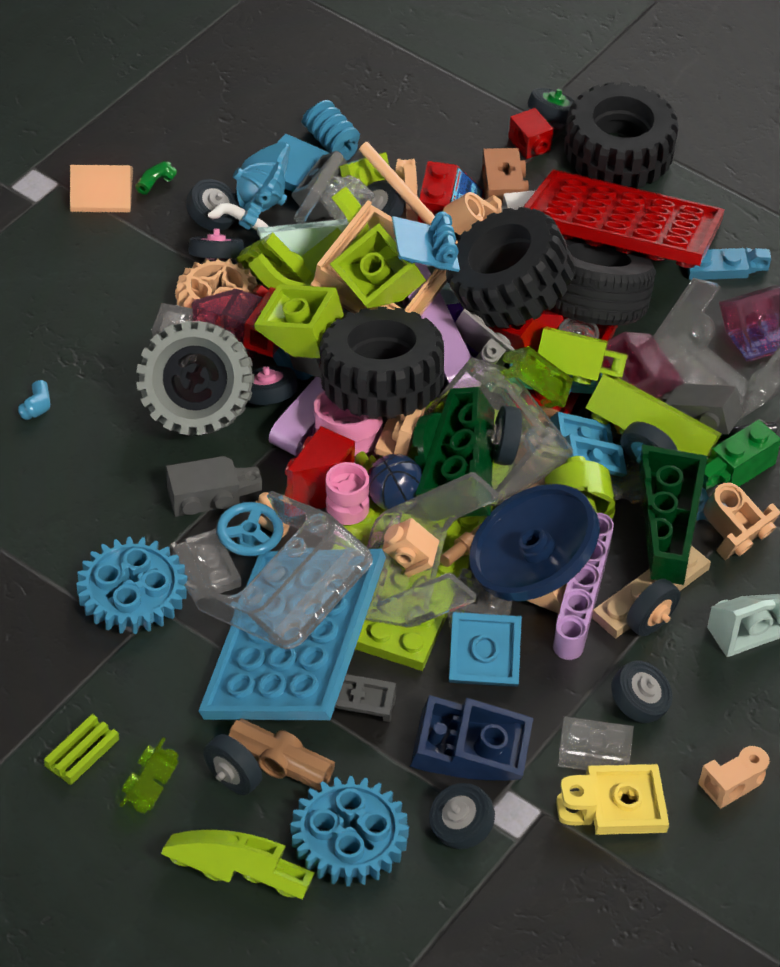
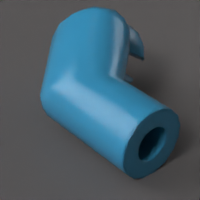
M43 380L35 381L32 384L33 396L25 399V402L19 405L18 413L24 420H30L32 417L36 418L50 409L51 404L47 382Z

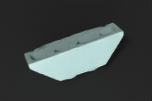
M347 219L258 227L257 234L262 239L273 232L291 252L302 256L337 227L343 232L349 223Z

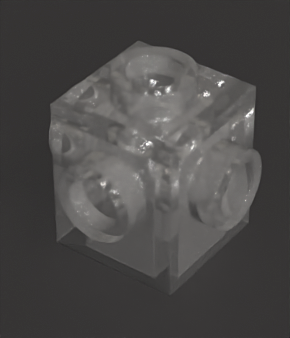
M350 175L346 177L332 176L320 202L329 210V215L336 220L347 219L331 198L344 187L350 190L362 207L367 200L372 202L375 194L356 177Z

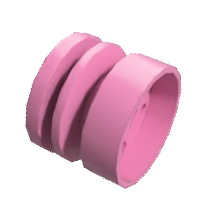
M325 391L320 393L314 402L315 431L320 426L355 441V457L359 452L364 451L368 459L371 455L378 459L380 455L374 451L383 431L382 417L371 419L367 415H361L360 417L352 415L350 410L343 411L335 403H332L325 395Z

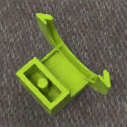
M344 187L331 197L346 216L348 223L352 221L362 208L347 187ZM368 223L357 235V237L350 244V246H352L356 241H358L362 236H364L369 231ZM337 227L301 256L305 261L304 265L312 273L306 283L293 281L280 274L263 253L257 256L248 266L269 289L270 287L276 289L278 284L310 286L314 280L318 262L342 232Z

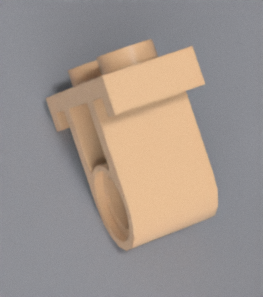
M468 192L443 208V212L451 216V226L457 234L461 235L464 231L468 232L472 228L471 225L478 220L480 222L485 220L487 215L494 212L496 214L501 213L502 200L495 195L483 200L478 195Z
M732 483L720 484L704 506L706 518L724 538V541L716 550L724 560L734 553L738 556L744 554L754 544L752 540L756 537H759L761 540L766 538L775 530L776 526L773 523L780 515V511L773 503L762 513L745 492Z

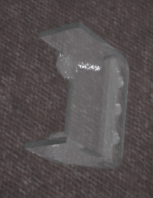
M693 278L648 343L647 357L653 365L678 386L683 384L737 386L743 414L739 418L741 420L776 397L780 392V348H777L764 368L757 370L749 381L707 347L714 336L715 325L713 320L704 313V310L721 286L714 282Z

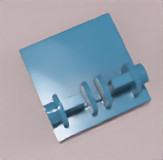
M443 211L438 212L433 218L431 225L392 216L399 259L410 263L434 266L440 270L460 271L457 258L459 250L455 244L456 236L454 228L451 226L452 218L449 214Z

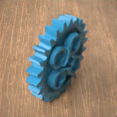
M128 537L125 545H121L117 539H114V547L111 549L107 545L102 544V554L94 551L90 552L91 561L83 560V570L78 571V582H76L77 595H79L80 606L85 607V615L93 614L95 624L105 620L106 630L111 629L115 624L118 625L119 633L121 634L125 631L126 627H131L133 633L137 634L139 626L142 625L148 632L151 631V623L153 622L161 627L164 626V616L174 619V609H182V599L187 598L188 583L187 575H185V565L179 564L178 554L170 556V547L168 546L159 550L158 541H154L150 546H147L144 537L140 539L138 544H133L132 538Z
M349 776L347 784H342L340 779L335 777L334 786L329 787L324 781L320 782V793L310 788L308 790V800L300 798L299 809L293 810V822H291L292 848H297V859H306L305 869L307 870L317 866V878L319 879L327 873L331 874L332 884H335L339 877H344L346 885L350 886L352 878L357 877L359 882L365 885L366 875L368 874L375 880H379L380 868L390 873L392 871V861L400 863L401 853L407 849L406 838L409 835V826H407V813H401L402 802L396 801L392 803V791L382 795L380 783L376 784L372 789L369 788L368 778H364L360 785L355 784L353 776ZM346 807H353V808H355V809H354V810H348V809H345V808H346ZM320 828H327V829H329V830H328V831H320V830H318V829H320ZM376 829V830H380L381 832L374 833V832H371L370 830ZM344 851H353V852H355V853H354V854H345V853H343V852H344Z

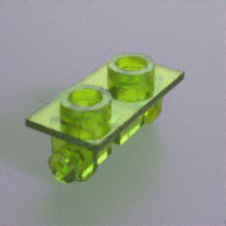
M164 737L155 747L148 745L141 754L137 763L142 765L138 774L132 772L121 788V791L126 794L119 806L123 807L130 800L135 803L134 808L140 813H146L147 810L153 809L164 788L153 781V779L155 778L161 783L166 784L178 765L177 752L172 749L164 750L161 748L166 740Z

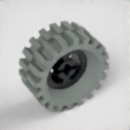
M184 321L180 322V324L164 328L165 331L161 334H156L150 340L152 343L149 347L144 348L141 354L143 356L142 362L137 365L136 373H139V382H136L137 391H141L143 398L140 400L143 406L150 410V416L155 421H160L164 424L163 427L170 431L180 432L179 434L202 435L213 433L229 426L246 409L245 405L251 399L253 393L251 392L252 383H254V374H252L251 369L253 364L245 351L246 348L231 332L208 322ZM193 354H201L210 358L215 363L219 373V379L214 381L210 369L203 366L200 376L204 378L203 384L197 383L193 392L200 393L209 388L212 391V395L202 402H192L185 399L177 391L174 381L175 377L179 375L182 386L186 390H190L193 380L189 378V374L196 373L201 364L193 363L184 368L181 362Z

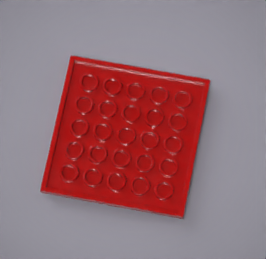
M554 169L523 206L549 215L555 221L564 239L577 237L585 239V243L592 246L607 244L615 246V249L622 253L630 254L636 251L645 253L646 257L652 260L662 261L664 258L675 260L677 265L686 268H694L695 265H701L723 220L725 211L723 208Z

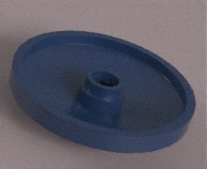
M546 484L523 490L497 506L491 512V516H487L480 525L470 549L472 572L489 594L502 600L526 601L547 595L574 578L589 561L599 538L600 523L598 515L588 498L573 487L561 484Z

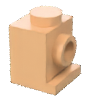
M412 518L399 524H394L387 529L384 535L385 541L382 550L405 568L404 574L411 577L433 567L439 540Z

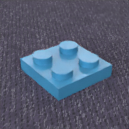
M453 612L449 683L518 687L522 616Z

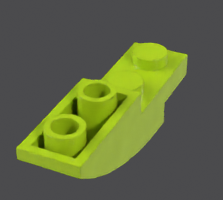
M194 830L175 833L171 835L161 852L162 855L169 857L173 863L200 870L206 877L212 880H223L229 883L234 873L239 872L245 879L254 883H265L276 888L280 894L291 898L303 899L314 875L312 871L281 859L285 845L266 838L234 831Z

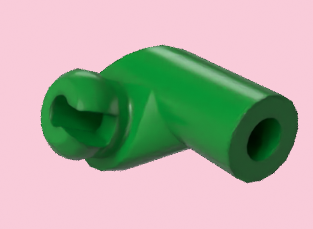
M162 161L147 169L135 185V188L139 193L146 195L160 177L169 182L177 174V170L171 166L170 162Z

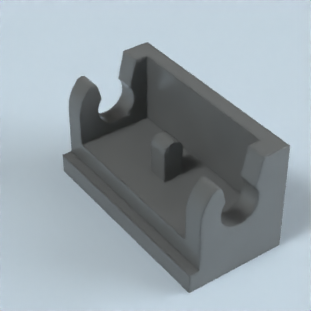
M346 674L335 708L383 716V721L391 722L392 707L395 706L396 683Z

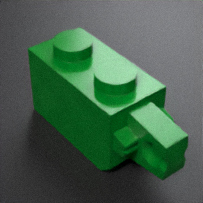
M757 420L713 447L710 458L706 463L703 488L707 490L721 482L732 483L740 487L775 465L780 447V437L761 420Z

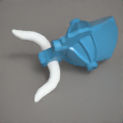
M279 142L263 148L247 158L241 168L238 167L233 174V178L237 180L236 192L239 207L230 203H221L208 213V217L217 219L223 214H228L240 220L238 224L248 230L251 227L255 230L258 227H269L258 217L262 211L271 208L275 204L282 206L287 199L284 190L290 145L286 142Z

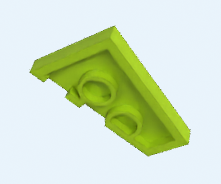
M273 232L243 249L236 258L238 263H242L244 269H250L252 276L256 277V279L259 278L248 264L261 253L265 255L280 274L288 279L306 283L312 274L304 265V259L297 253L291 252Z

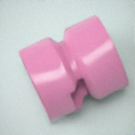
M352 462L339 463L330 468L326 475V509L329 517L334 522L342 525H353L361 522L369 513V475L367 470L361 465Z

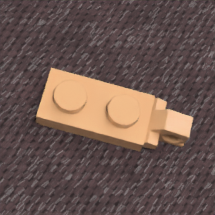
M397 159L396 174L418 197L415 159ZM405 202V208L400 218L418 222V215Z

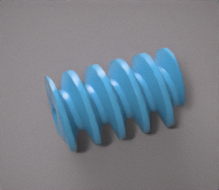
M329 100L321 101L305 112L301 121L302 124L313 134L314 138L320 142L327 152L339 151L346 161L354 156L358 149L357 143L360 139V133L341 114L340 110L334 106L333 102Z

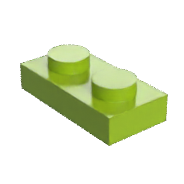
M378 153L389 165L387 153ZM366 157L339 166L344 187H347L352 194L364 191L368 185L376 181L385 180Z

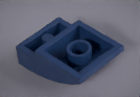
M429 695L422 709L410 767L466 779L521 780L524 774L533 718L470 698H466L464 704L461 705Z

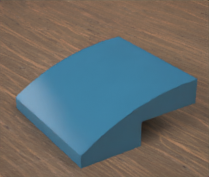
M557 412L550 418L555 440L566 461L573 456H583L587 461H594L603 465L612 475L624 477L627 474L623 448L621 445L613 444L610 423L605 425L593 419Z

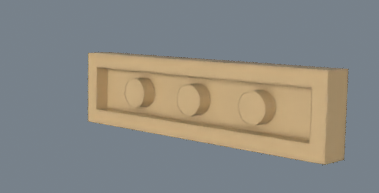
M691 546L684 585H674L681 591L708 571L711 561ZM650 569L593 610L592 619L615 639L630 628L626 619L632 604L637 599V595L657 581L650 578Z

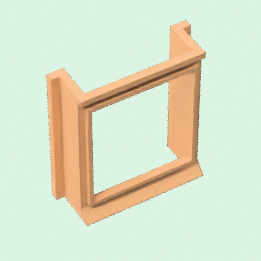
M367 200L318 262L314 280L310 284V286L336 288L341 306L354 314L358 313L360 309L367 307L332 268L330 263L346 251L367 223L370 229L380 223L395 241L392 217L371 205L372 202ZM437 268L434 270L405 308V312L411 313L413 311L420 315L424 313L446 284V270ZM391 303L382 306L372 307L369 309L374 310L378 309V307H387V309L395 310V308L401 307L394 303Z

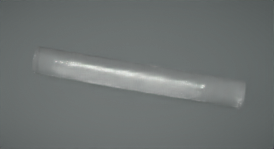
M334 152L295 214L294 220L297 223L304 224L343 160V156L340 153Z

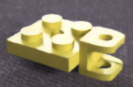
M658 764L588 766L586 775L568 776L561 780L560 787L562 793L556 799L558 817L561 823L566 825H592L594 820L596 835L667 833L669 821ZM572 788H578V789H579V791H570V790H571ZM622 794H628L629 799L636 800V802L632 804L623 803L621 801ZM566 807L569 808V809H574V810H579V811L576 812V813H571V812L567 811Z

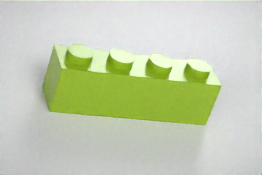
M607 374L602 375L586 406V409L592 412L591 417L605 425H608L610 421L621 427L619 430L621 434L633 422L649 423L666 433L675 443L678 451L707 455V460L712 448L715 447L722 434L621 378Z

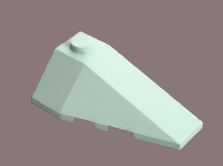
M780 594L740 596L732 600H722L711 607L707 628L726 657L780 638Z

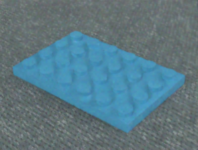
M383 550L269 551L258 555L198 710L204 720H240L241 718L244 720H331L386 560Z

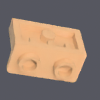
M426 407L422 410L416 409L413 414L407 416L401 414L397 415L396 418L388 419L374 452L382 456L402 454L408 457L413 445L414 428L418 419L424 415Z

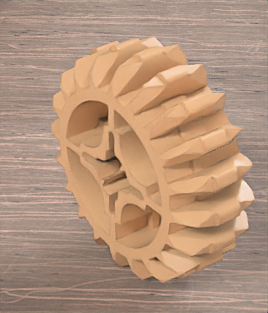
M205 258L203 264L194 262L192 268H185L183 275L179 276L177 288L175 289L177 307L182 312L184 319L208 322L229 330L231 324L241 326L242 321L247 320L252 314L247 308L255 295L252 290L257 285L256 277L252 276L250 269L243 268L242 263L234 265L231 259L223 262L218 258L216 261L210 262Z

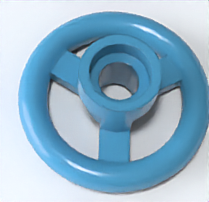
M244 502L230 507L221 515L217 524V535L222 545L229 551L242 556H258L269 552L280 542L284 530L283 522L278 513L271 507L257 502ZM250 512L248 520L243 521L241 525L227 528L229 521L234 516ZM261 514L268 517L273 524V534L271 537L260 530L258 522ZM237 537V543L231 540V538Z

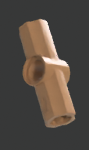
M242 718L239 721L236 720L230 730L229 736L244 745L254 756L260 768L268 775L280 779L287 775L319 791L320 782L329 783L335 769V762L304 748L300 740L293 734L286 731H277L274 734Z

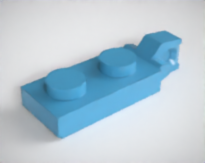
M708 249L700 266L695 265L694 268L686 269L690 280L748 278L749 274L756 271H769L771 255L769 249Z

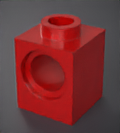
M536 108L510 117L508 138L516 148H519L520 153L525 159L551 151L553 128Z

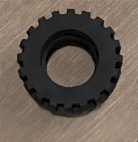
M610 82L602 87L596 85L590 88L589 92L585 91L579 95L570 106L564 140V151L567 155V160L581 176L628 187L635 186V188L645 186L646 182L651 184L664 175L673 162L679 125L675 111L665 98L660 99L661 96L653 90L651 92L647 91L646 87L637 85V87L631 86L627 82H622L621 84ZM608 133H622L633 136V138H620Z
M518 207V210L507 208L498 214L495 212L487 215L485 220L481 222L478 220L472 224V228L468 232L464 231L459 236V242L456 244L459 250L457 258L460 271L456 272L446 269L447 281L463 309L468 310L470 313L474 312L482 318L487 327L494 328L496 325L498 328H509L512 324L516 326L526 324V320L531 318L535 320L542 316L541 313L546 309H552L556 305V300L565 295L567 291L566 285L571 284L575 264L572 257L573 254L555 221L542 211Z
M378 307V309L374 310L369 308L360 309L355 314L350 312L344 315L342 320L337 319L322 336V341L320 342L322 389L325 391V395L338 408L343 411L348 409L352 415L359 417L367 415L371 419H378V417L392 419L401 414H404V416L413 414L416 409L422 410L429 405L430 401H434L444 385V341L442 334L429 319H422L420 314L413 311L408 313L402 308H395L393 310L387 309V307Z

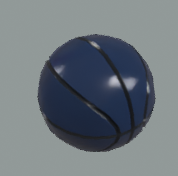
M389 454L373 463L368 471L369 497L378 507L391 512H400L411 508L418 502L419 499L415 494L422 476V469L412 458L402 454Z

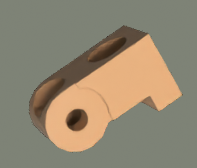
M748 746L740 751L739 757L732 759L722 766L714 759L703 765L698 784L721 809L763 783L766 769L770 762L769 756L762 748Z

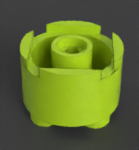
M573 456L566 461V464L557 467L545 477V485L561 484L573 487L588 498L597 513H604L611 519L614 517L615 498L610 472L603 465L594 461H587L583 456Z

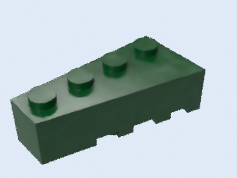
M479 387L452 388L449 390L415 494L432 518L491 516L495 410Z
M642 444L639 474L650 578L652 580L667 579L674 584L680 585L685 583L707 455Z

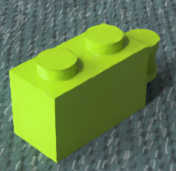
M545 326L535 366L541 368L542 374L559 377L561 372L573 375L572 381L591 385L592 380H599L600 373L623 377L628 355L607 350L608 341ZM605 356L614 358L611 369L602 367Z

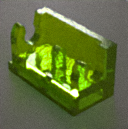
M529 346L504 353L503 361L513 365L507 370H502L500 372L502 376L507 379L518 377L546 398L541 401V404L547 408L555 406L565 407L573 378Z

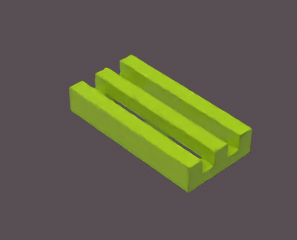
M91 714L44 759V766L72 785L119 740V732L115 729L109 730L108 724L103 721L99 723L98 717ZM100 736L104 737L68 772L65 771L77 758H81Z

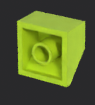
M380 223L330 263L332 268L367 309L403 301L427 281L415 263L399 259L396 242Z
M278 284L254 326L259 333L292 357L320 359V342L322 341L323 334L337 319L342 320L344 313L337 289L334 287Z

